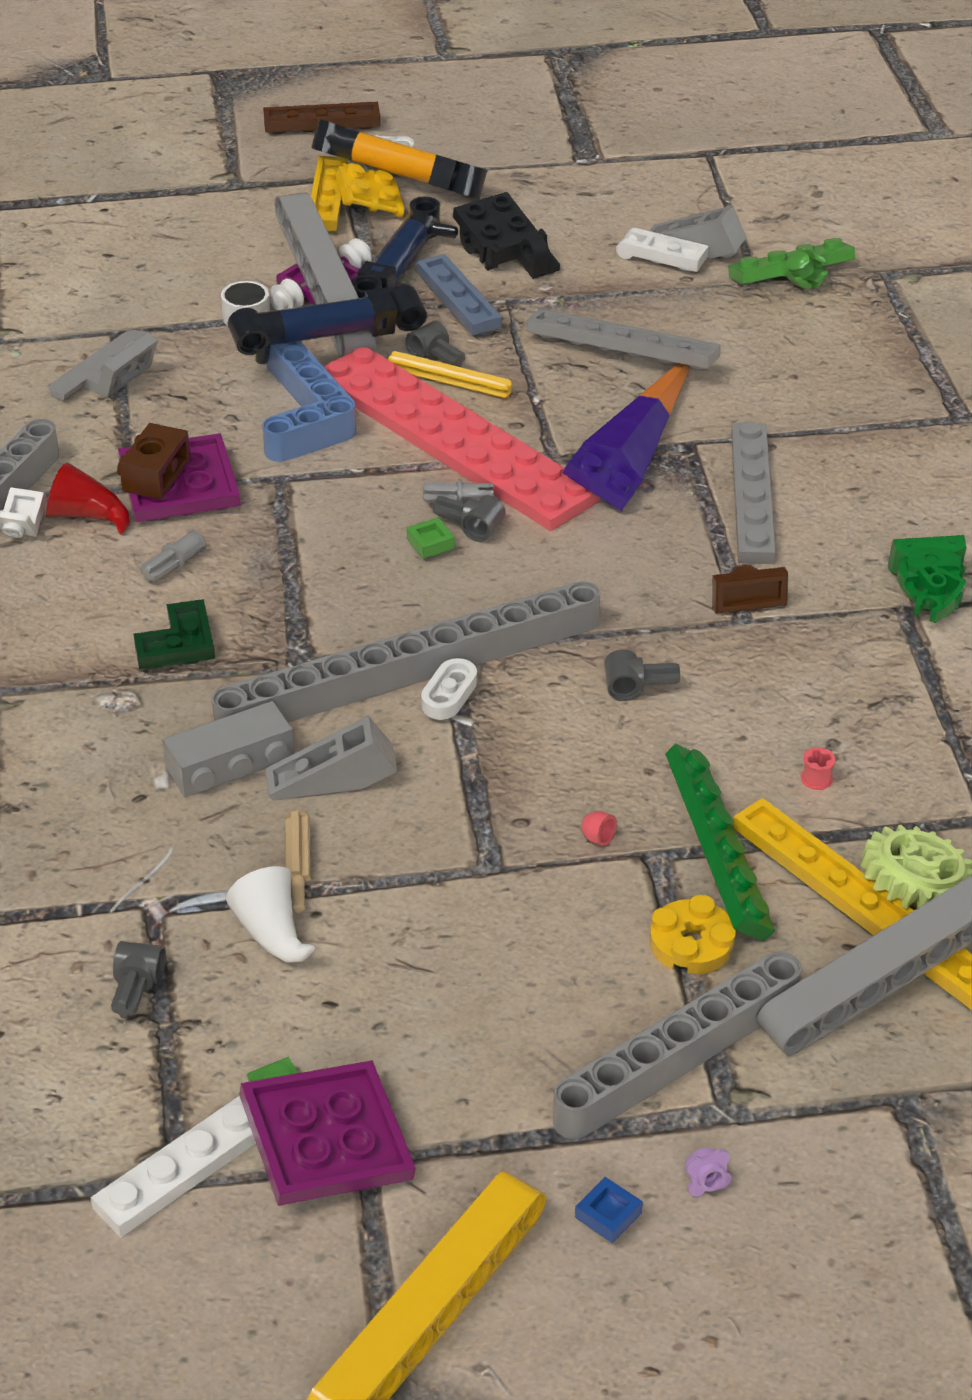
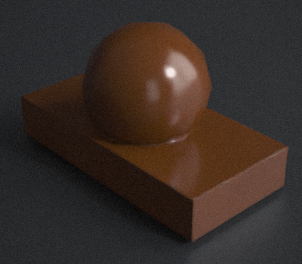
M742 564L736 566L730 573L712 575V609L715 614L787 606L788 571L785 567L758 570L752 565Z

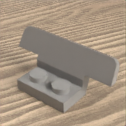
M138 330L124 332L49 385L51 396L64 401L84 387L108 398L151 367L158 340L149 332Z

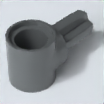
M434 320L406 335L405 342L411 355L434 361L441 359L447 364L461 367L462 362L466 358L465 353L449 344L448 332L439 321Z
M490 495L481 496L478 500L470 498L466 503L438 496L433 506L434 514L460 522L465 535L476 542L488 540L506 514L503 504L497 498Z
M629 650L613 651L604 661L608 694L618 701H629L636 698L644 691V685H666L680 682V667L677 663L643 664L642 657H637L635 653Z
M120 941L118 943L113 961V976L118 983V987L111 1004V1009L114 1013L119 1014L121 1018H129L130 1015H134L138 1010L143 992L150 990L153 985H160L166 965V949L164 946Z

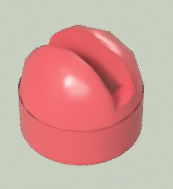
M603 811L587 814L581 823V831L584 837L600 846H606L611 842L617 828L615 816Z

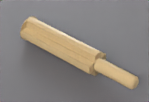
M296 810L288 813L285 817L286 868L291 871L293 912L302 913L305 910V881L311 880L310 817L306 812Z

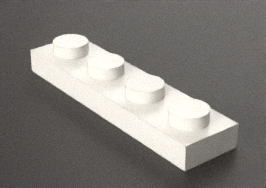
M240 1096L90 1197L92 1209L122 1238L255 1145L256 1142Z

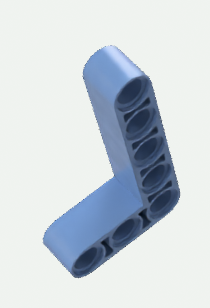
M301 341L270 345L269 361L266 365L301 407L271 416L263 421L265 456L269 460L281 462L352 439L356 435L355 402Z

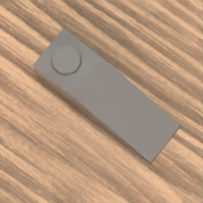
M732 205L655 224L649 230L708 245L707 259L720 256L722 259L734 256L746 239Z
M369 716L266 768L269 797L273 801L360 790L397 772L393 744Z

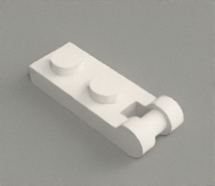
M638 228L630 229L624 239L616 246V253L622 259H630L632 256L650 260L656 264L663 263L679 267L684 271L695 272L699 270L707 259L709 251L708 245Z

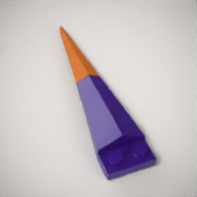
M681 363L675 365L585 440L562 473L622 511L644 478L687 376L689 366Z

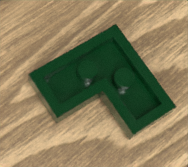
M204 599L166 604L169 629L133 634L139 670L215 659L214 644Z

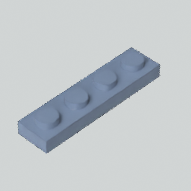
M445 254L417 261V273L472 336L502 328V316Z

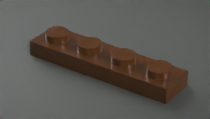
M378 101L263 107L265 132L276 134L298 130L303 132L315 131L319 119L347 128L370 129L373 126H381Z

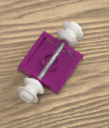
M354 238L348 244L340 246L338 250V255L350 280L358 276L357 272L365 261L372 262L370 247L360 239ZM297 263L276 275L277 285L272 286L270 289V302L275 310L302 307L304 300L316 305Z

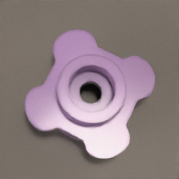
M701 1148L694 1151L688 1157L685 1163V1172L690 1179L687 1190L692 1196L699 1197L705 1191L711 1192L717 1189H724L730 1184L732 1176L727 1172V1163L730 1160V1155L726 1150Z

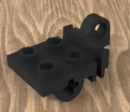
M508 192L454 207L453 218L460 226V239L465 251L469 254L479 252V261L481 264L485 263L487 271L498 268V264L514 259L519 260L532 279L560 270V263L549 250L546 232L542 228L537 231Z

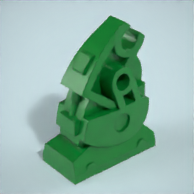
M964 535L892 540L887 567L891 573L897 574L900 587L910 599L915 601L914 615L919 616L921 610L929 609L931 610L929 621L936 623L950 615L961 604L966 580L963 579L965 572L963 562L967 548Z

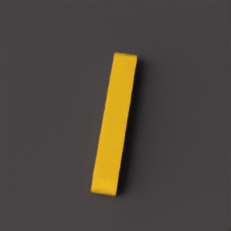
M501 1171L318 1381L307 1400H389L535 1225L545 1207L546 1194L507 1171Z

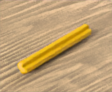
M393 351L388 358V361L393 362L416 377L507 399L512 392V381L510 379L398 351Z

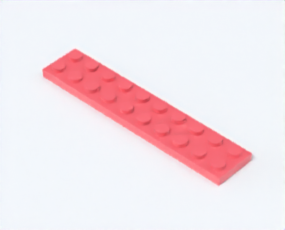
M357 348L353 352L324 366L354 400L355 408L473 483H493V495L549 531L554 530L600 501V497L563 474L562 472L565 469L563 466L398 365L388 361V359L370 348Z

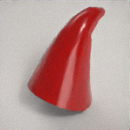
M67 462L61 466L49 492L46 517H88L109 520L117 527L118 532L123 534L129 526L130 520L128 510L120 499L102 483Z

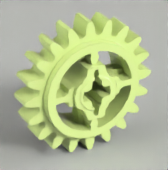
M898 825L895 832L885 826L882 833L874 831L871 839L867 840L861 855L863 859L860 867L867 869L864 875L865 879L876 880L873 889L877 891L887 890L888 895L886 899L891 901L898 898L902 901V907L905 909L909 907L918 909L972 875V860L962 858L964 854L963 849H955L951 845L950 839L943 840L937 837L934 831L930 833L923 832L917 826L913 830H906L902 825Z

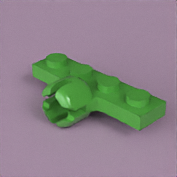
M831 238L824 240V244L818 246L811 244L799 245L795 251L791 252L782 250L771 251L768 253V257L759 259L757 257H744L739 260V263L728 265L729 278L741 284H746L768 278L786 276L791 283L801 288H816L824 282L828 274V270L822 268V266L854 260L855 247L842 242L840 238Z

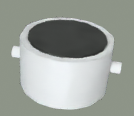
M239 281L227 285L221 292L223 322L228 326L227 322L231 314L242 308H252L258 313L270 311L268 289L263 284L255 281Z

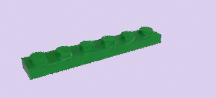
M675 743L665 755L732 926L737 931L765 941L775 932L768 914L769 907L760 895L756 885L757 878L749 868L744 855V846L738 840L733 829V819L724 807L720 797L721 790L714 782L709 770L710 763L700 751L695 749L689 750Z

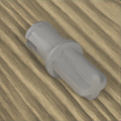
M458 479L457 483L426 482L423 486V500L426 503H435V499L438 496H444L466 503L470 498L478 500L484 495L493 496L494 486L493 483H462V479Z
M192 530L177 542L164 545L162 552L142 564L141 572L145 580L148 582L157 581L173 569H182L187 560L205 550L204 546H206V543L199 532Z

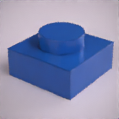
M604 1177L575 1206V1218L611 1243H614L642 1214L643 1201L607 1177Z

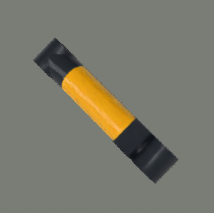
M321 119L318 121L311 146L312 149L478 200L480 199L488 171Z

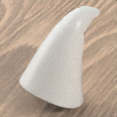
M280 866L261 868L246 874L232 885L226 897L228 907L248 933L268 953L286 963L305 961L314 952L315 947L313 945L303 944L297 939L293 921L290 869Z

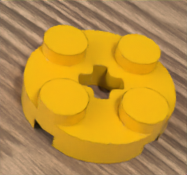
M695 895L691 899L671 902L653 912L649 944L656 959L664 966L673 969L675 964L680 967H686L688 974H705L721 968L730 959L731 951L734 948L736 930L732 926L728 913L716 906L711 897ZM686 933H697L700 935V939L695 940L692 936L684 937Z

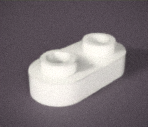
M460 658L450 659L442 663L422 690L421 708L424 714L437 720H444L455 716L477 685L476 666L472 662Z

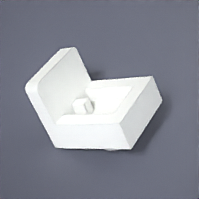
M10 487L4 509L0 511V529L2 532L15 538H21L23 535L36 537L48 500L45 493Z

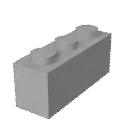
M273 701L162 739L166 769L184 797L266 769L294 754L293 729Z

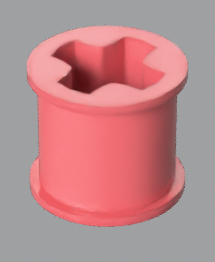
M820 747L807 750L803 755L804 770L801 773L802 783L814 790L828 788L833 782L832 767L836 761L834 754Z

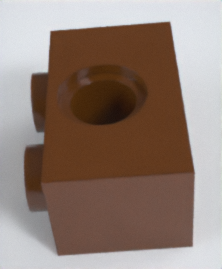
M148 423L142 433L135 437L133 445L127 453L119 459L117 472L121 476L122 491L162 500L191 459L188 431Z

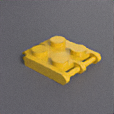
M342 163V166L338 167L335 177L344 205L351 206V204L368 207L369 211L376 212L377 210L394 213L395 217H403L404 205L396 180L393 179L390 173L383 170L374 171L370 169L365 172L363 167L354 163Z

